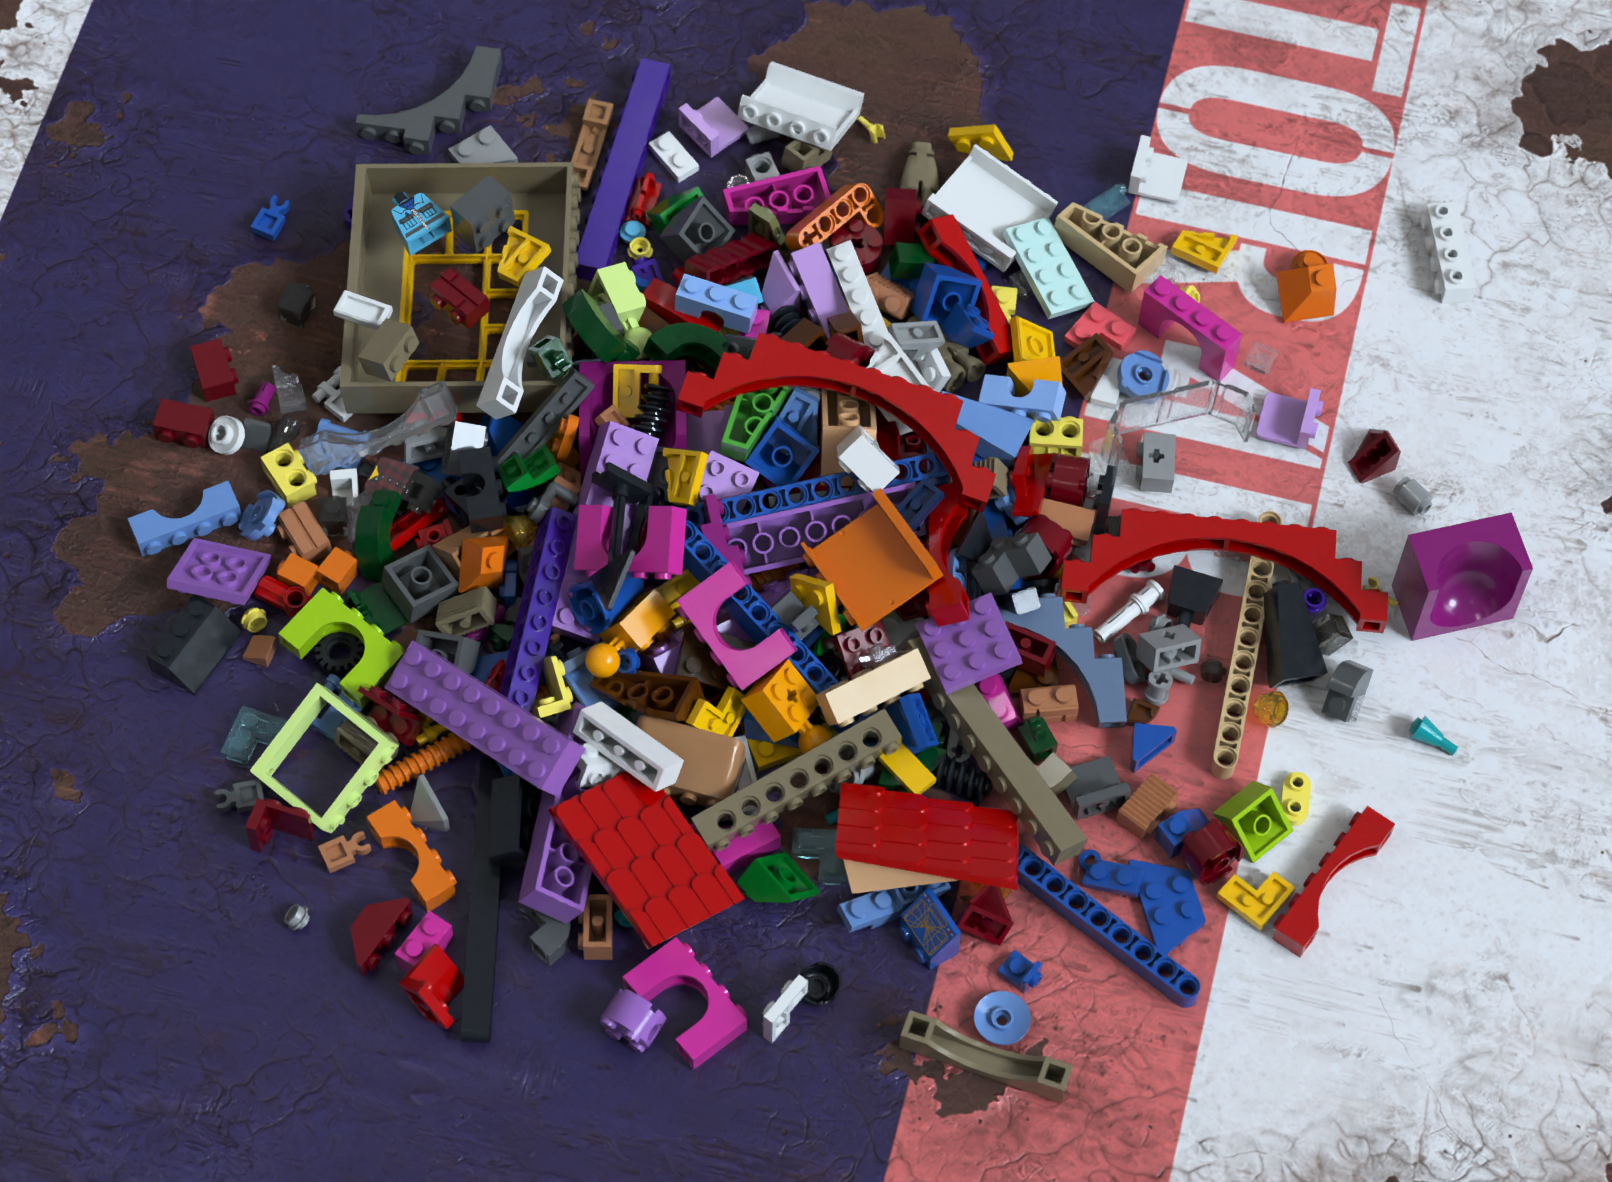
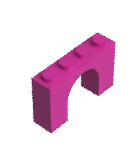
M1159 275L1144 291L1138 324L1156 338H1159L1174 321L1184 326L1192 333L1200 345L1201 359L1199 369L1219 383L1235 367L1242 334L1162 275Z
M579 505L574 570L585 572V577H591L608 563L613 507L605 505ZM649 506L647 537L643 548L633 557L627 574H631V578L648 579V574H653L655 579L671 580V575H682L687 509L674 506Z
M730 561L678 599L677 602L680 606L677 609L686 621L690 619L695 625L694 633L702 643L707 642L713 651L710 652V655L719 666L723 664L729 673L726 677L733 687L737 688L739 686L741 690H744L798 649L783 628L774 632L757 646L748 649L735 648L722 639L716 625L718 610L728 598L749 584V581L735 562Z
M675 937L623 976V987L638 994L647 1001L652 1000L665 989L676 985L692 987L705 997L708 1009L704 1017L676 1038V1050L694 1070L747 1030L748 1016L739 1004L735 1006L729 999L730 994L721 983L718 985L711 978L712 973L704 963L699 964L692 948L686 942L682 944Z

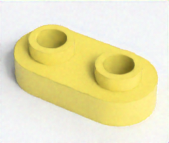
M1301 772L1288 774L1282 785L1280 804L1291 826H1299L1304 823L1309 811L1311 782ZM1293 782H1299L1302 786L1296 787ZM1295 806L1299 809V811L1294 812L1290 809V807Z

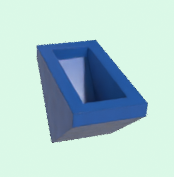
M1135 723L1132 733L1130 770L1135 773L1174 743L1177 730L1173 726Z

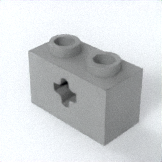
M1144 432L1143 441L1137 443L1136 457L1141 458V465L1136 466L1135 480L1140 481V491L1172 493L1176 434Z
M1185 624L1138 634L1136 658L1153 673L1199 662L1202 639Z

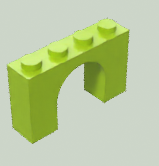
M322 587L278 633L280 643L301 660L328 634L346 632L359 638L365 646L363 657L339 684L341 693L359 708L363 709L371 699L358 691L359 687L370 688L371 685H375L382 689L403 657L404 649L395 640L390 642L386 639L383 631L375 624L370 626L365 622L363 615L353 607L349 609L345 606L343 599L334 591L329 593Z

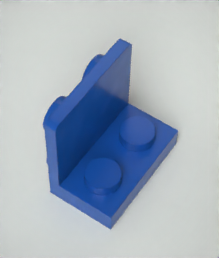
M920 693L905 695L899 698L900 701L871 713L872 716L885 708L902 736V743L913 755L939 745Z

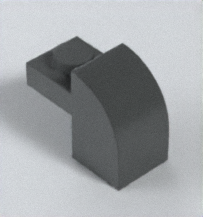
M792 591L785 593L770 606L800 640L804 639L820 624L814 618L818 614L816 609L812 605L805 607Z
M1351 660L1341 662L1327 685L1329 691L1321 712L1343 722H1349L1358 696L1365 695L1374 670Z
M528 907V914L541 926L529 937L530 946L550 967L569 948L571 942L570 922L565 924Z

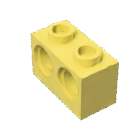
M1066 416L1060 418V421L1051 420L1049 423H1043L1031 418L1034 420V423L1029 430L1028 446H1031L1032 454L1054 452L1081 456L1083 419ZM1038 433H1045L1047 435L1041 436ZM1069 434V435H1072L1073 437L1068 438V437H1065L1064 435Z
M289 443L260 457L263 471L289 509L317 495L315 484L318 482L311 469H305L303 466L305 462L301 453L297 449L293 450ZM283 463H288V464H289V465L284 466V467L280 466V465L283 464ZM295 483H302L299 486H292Z

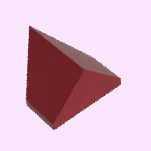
M1369 429L1354 457L1348 461V464L1359 482L1365 483L1396 470L1401 451L1389 431Z
M985 885L968 902L955 924L963 931L1000 946L1014 922L1011 919L1000 887Z

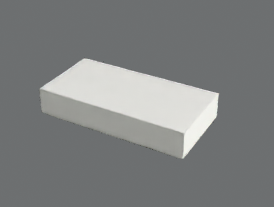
M344 290L333 312L334 316L377 330L385 318H390L393 308L390 305Z
M1111 358L1091 395L1090 403L1113 409L1116 408L1120 394L1117 370L1122 361L1121 359Z

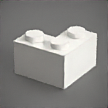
M860 424L836 446L837 458L839 459L838 464L848 474L853 471L859 477L857 482L866 492L870 490L875 492L880 488L883 489L900 473L899 467L879 448L878 442Z

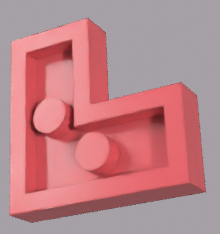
M1094 301L1066 333L1064 342L1076 349L1097 332L1104 341L1121 351L1136 334L1137 328Z

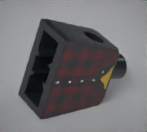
M384 456L378 460L376 466L365 462L359 469V476L367 480L364 489L371 496L375 490H391L400 493L402 499L395 513L399 517L408 511L427 477V474L416 465Z

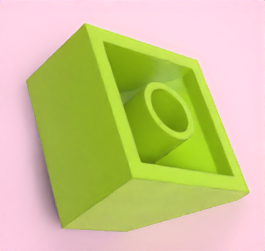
M1255 781L1249 783L1213 812L1215 818L1224 823L1244 847V856L1251 863H1255L1294 831L1273 788Z

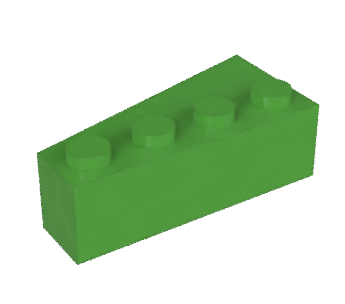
M794 387L762 389L737 396L722 439L719 454L745 462Z

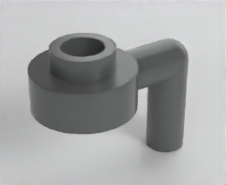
M551 482L543 495L538 499L533 497L526 508V511L529 512L527 518L536 524L539 523L548 511L555 495L572 506H575L579 497L559 483Z

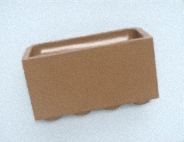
M648 715L639 717L636 724L639 729L684 760L676 783L663 788L667 796L678 799L686 805L693 806L697 804L710 808L736 793L745 766V745L743 742L730 736L665 719L652 718Z

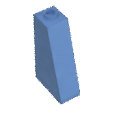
M955 395L958 399L963 400V404L954 429L968 430L974 433L975 436L980 437L975 453L983 458H998L1008 468L1016 457L1034 420Z

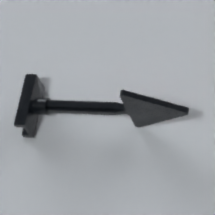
M607 462L605 464V471L602 473L596 471L592 473L591 482L611 492L612 500L614 501L608 550L609 557L607 565L591 576V580L604 608L611 611L636 552L630 548L620 555L625 505L627 501L635 505L651 494L652 484L611 462Z
M975 512L955 550L956 556L972 563V569L979 562L978 559L989 549L992 542L984 512ZM972 571L970 601L982 596V589Z

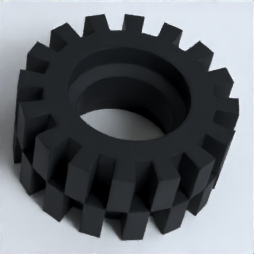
M334 632L326 635L315 647V657L319 670L321 672L324 671V676L326 677L329 674H334L337 677L341 676L342 680L359 663L364 654V646L361 640L345 632ZM337 647H346L351 653L343 661H334L330 658V652Z

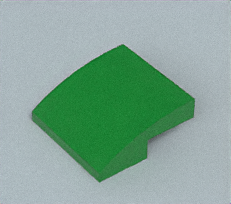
M544 444L525 459L518 452L499 465L498 473L508 492H515L542 484L555 477L561 470L550 449Z

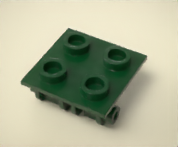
M381 581L360 593L351 589L344 595L346 598L343 604L349 609L352 607L357 609L363 615V620L370 626L371 624L378 626L383 631L384 636L408 623V620L385 590Z

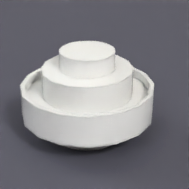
M227 415L217 418L210 426L208 433L210 447L215 452L224 455H231L238 451L245 438L243 424L238 419Z

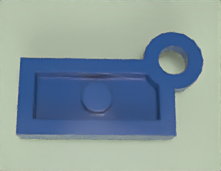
M1088 849L1081 853L1079 863L1081 868L1085 870L1082 881L1083 887L1138 897L1144 875L1143 868L1104 861L1101 859L1100 854L1093 849ZM1088 857L1095 858V862L1091 865L1086 864L1085 860Z

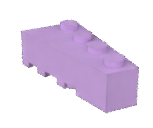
M818 242L791 253L787 265L801 289L800 297L808 307L807 311L811 322L822 328L829 339L827 318L849 312V309L822 246Z

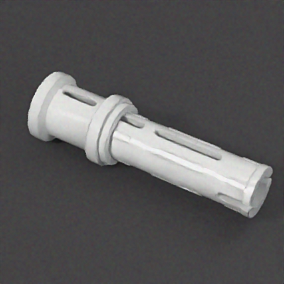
M1149 579L1142 590L1137 594L1133 593L1130 595L1129 602L1093 630L1095 638L1100 643L1105 644L1139 614H1146L1150 606L1166 597L1162 587L1153 579Z

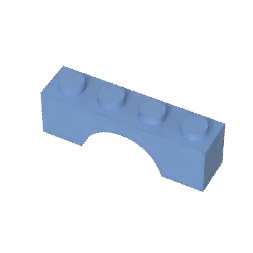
M229 481L204 489L201 504L188 516L167 518L151 509L127 519L138 549L143 557L148 554H157L162 549L172 545H181L193 537L207 535L217 528L231 526L241 519L242 514Z

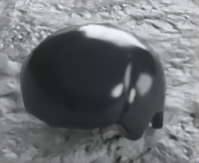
M816 962L806 967L800 973L808 981V992L802 998L807 1004L817 1007L825 1006L838 996L842 981L840 973L833 965L825 962Z

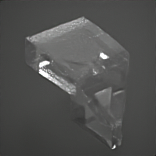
M273 365L272 369L281 414L306 410L302 383H299L298 375L294 373L289 375L280 371L279 366Z

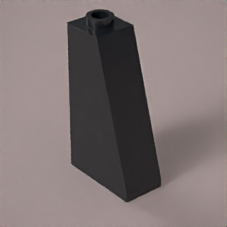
M1287 580L1275 582L1272 584L1273 588L1263 594L1269 688L1314 682L1327 674L1328 671L1300 582L1288 583Z

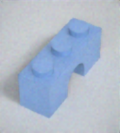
M684 273L676 293L675 311L696 318H700L702 311H712L724 319V327L749 334L757 314L759 297Z
M985 374L979 397L980 403L1033 418L1043 423H1049L1051 420L1060 421L1066 391L1060 382L1035 379L1033 388L1028 395L1015 397L1016 386L1010 377Z

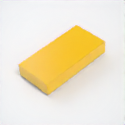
M903 743L899 745L900 748L893 754L879 756V761L909 793L922 794L936 783V777Z

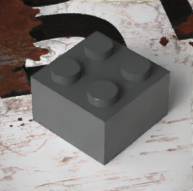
M490 175L450 206L456 235L476 253L490 246L496 237L502 232H507L508 228L515 223L511 193Z
M430 544L384 566L381 584L410 624L438 610V603L456 596L459 586Z

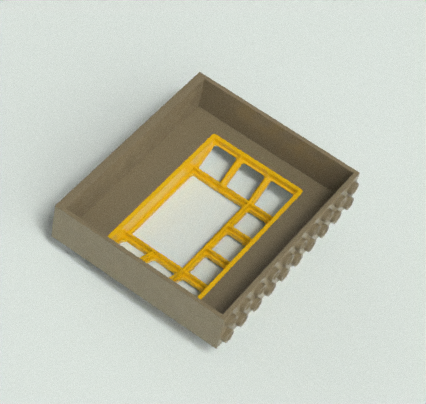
M573 162L356 164L347 291L392 306L393 312L389 319L411 325L416 264H483L482 293L489 298V304L492 298H516L519 288L490 289L492 264H499L503 258L502 254H492V244L484 248L483 254H454L453 218L450 206L490 175L511 193L515 220L522 221V232L550 245L551 253L537 269L545 266L564 280L555 304L538 326L532 339L541 340L547 335L559 337L572 360V357L575 355V344L572 340L576 330L565 314L562 304L574 295V290H577L575 268H578L576 246H579L577 224H580L578 202H581V187H579V173L574 172ZM405 192L409 198L418 193H423L449 216L452 231L445 235V254H413L411 256L408 254L394 227L391 210L396 207L392 199L397 193ZM489 312L480 319L477 360H409L408 358L401 371L397 373L391 382L366 374L358 359V355L377 330L344 319L340 391L346 413H406V411L414 412L415 410L486 413L476 405L485 383V372L487 369H490L493 359H487L488 334H503L506 324H488ZM527 350L522 367V386L524 392L516 412H535L574 368V365L560 378L552 379L545 377L537 366L527 367L529 354ZM409 370H438L436 381L406 382ZM447 370H477L475 381H445Z

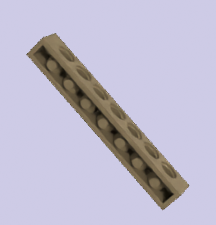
M884 708L691 818L692 825L710 852L714 850L716 852L722 851L736 837L744 838L755 831L754 827L763 822L764 824H769L779 817V813L786 809L791 811L803 804V799L810 795L813 797L819 796L833 782L841 783L847 780L854 770L858 768L863 770L870 767L876 762L875 759L883 754L885 756L893 754L900 748L902 736ZM868 737H873L878 740V743L873 747H868L864 745L863 741ZM843 751H851L854 757L851 760L845 761L839 755ZM820 764H825L829 766L830 770L826 774H819L815 771V768ZM795 778H802L806 781V784L801 788H795L791 785V782ZM775 791L779 792L782 797L780 800L772 802L767 799V795ZM748 805H753L758 809L751 816L745 815L742 811ZM723 819L733 821V825L729 829H721L718 824Z

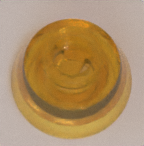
M525 514L512 515L506 518L504 530L506 535L509 536L512 545L519 549L520 547L529 546L536 538L538 525L528 519Z
M1273 691L1260 695L1254 702L1253 710L1257 719L1270 728H1276L1287 718L1289 704L1282 692Z

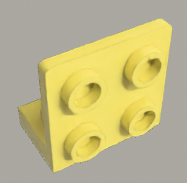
M556 655L544 657L542 668L551 697L534 700L531 714L538 718L572 709L570 703L573 702L569 686L565 687L562 676H565V669L562 661L557 660Z

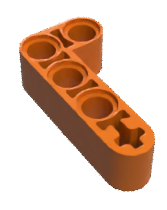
M864 183L846 184L787 232L785 237L786 245L790 250L798 251L818 242L821 243L849 219H859L869 226L878 227L884 221L883 209L868 185Z

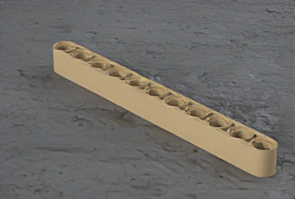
M1273 511L1263 512L1258 518L1260 523L1270 521L1282 525L1281 517ZM1251 555L1210 766L1212 774L1216 778L1223 780L1230 778L1234 774L1238 761L1264 622L1263 594L1270 590L1274 562ZM1255 572H1262L1265 575L1260 576L1257 575ZM1250 595H1257V596H1259L1260 598H1259V599H1255V598H1252ZM1246 618H1253L1256 622H1250ZM1247 641L1250 642L1252 645L1246 646L1241 642ZM1237 665H1244L1248 669H1240ZM1232 689H1241L1243 693H1236ZM1234 712L1237 713L1239 716L1232 717L1228 713ZM1230 736L1234 741H1227L1223 737ZM1225 760L1230 765H1222L1218 761Z

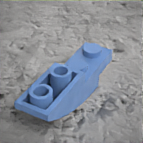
M948 882L879 890L841 903L837 911L849 933L867 926L873 929L901 917V914L927 889L931 888L938 898L948 892L951 886Z

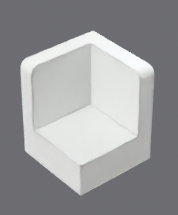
M357 469L330 470L334 510L360 509Z

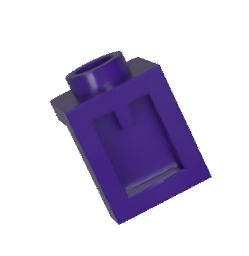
M646 257L632 262L633 266L629 270L635 276L649 281L656 278L664 282L655 258L647 260Z

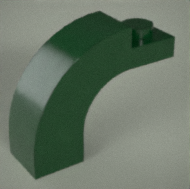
M923 216L920 222V228L929 221L925 216ZM896 242L888 257L891 278L919 279L925 262L940 264L939 261L927 253L923 243Z
M676 323L659 329L648 338L643 349V353L652 361H670L685 356L694 357L706 363L715 373L723 352L730 354V352L724 349L728 341L724 336L711 328L694 323Z

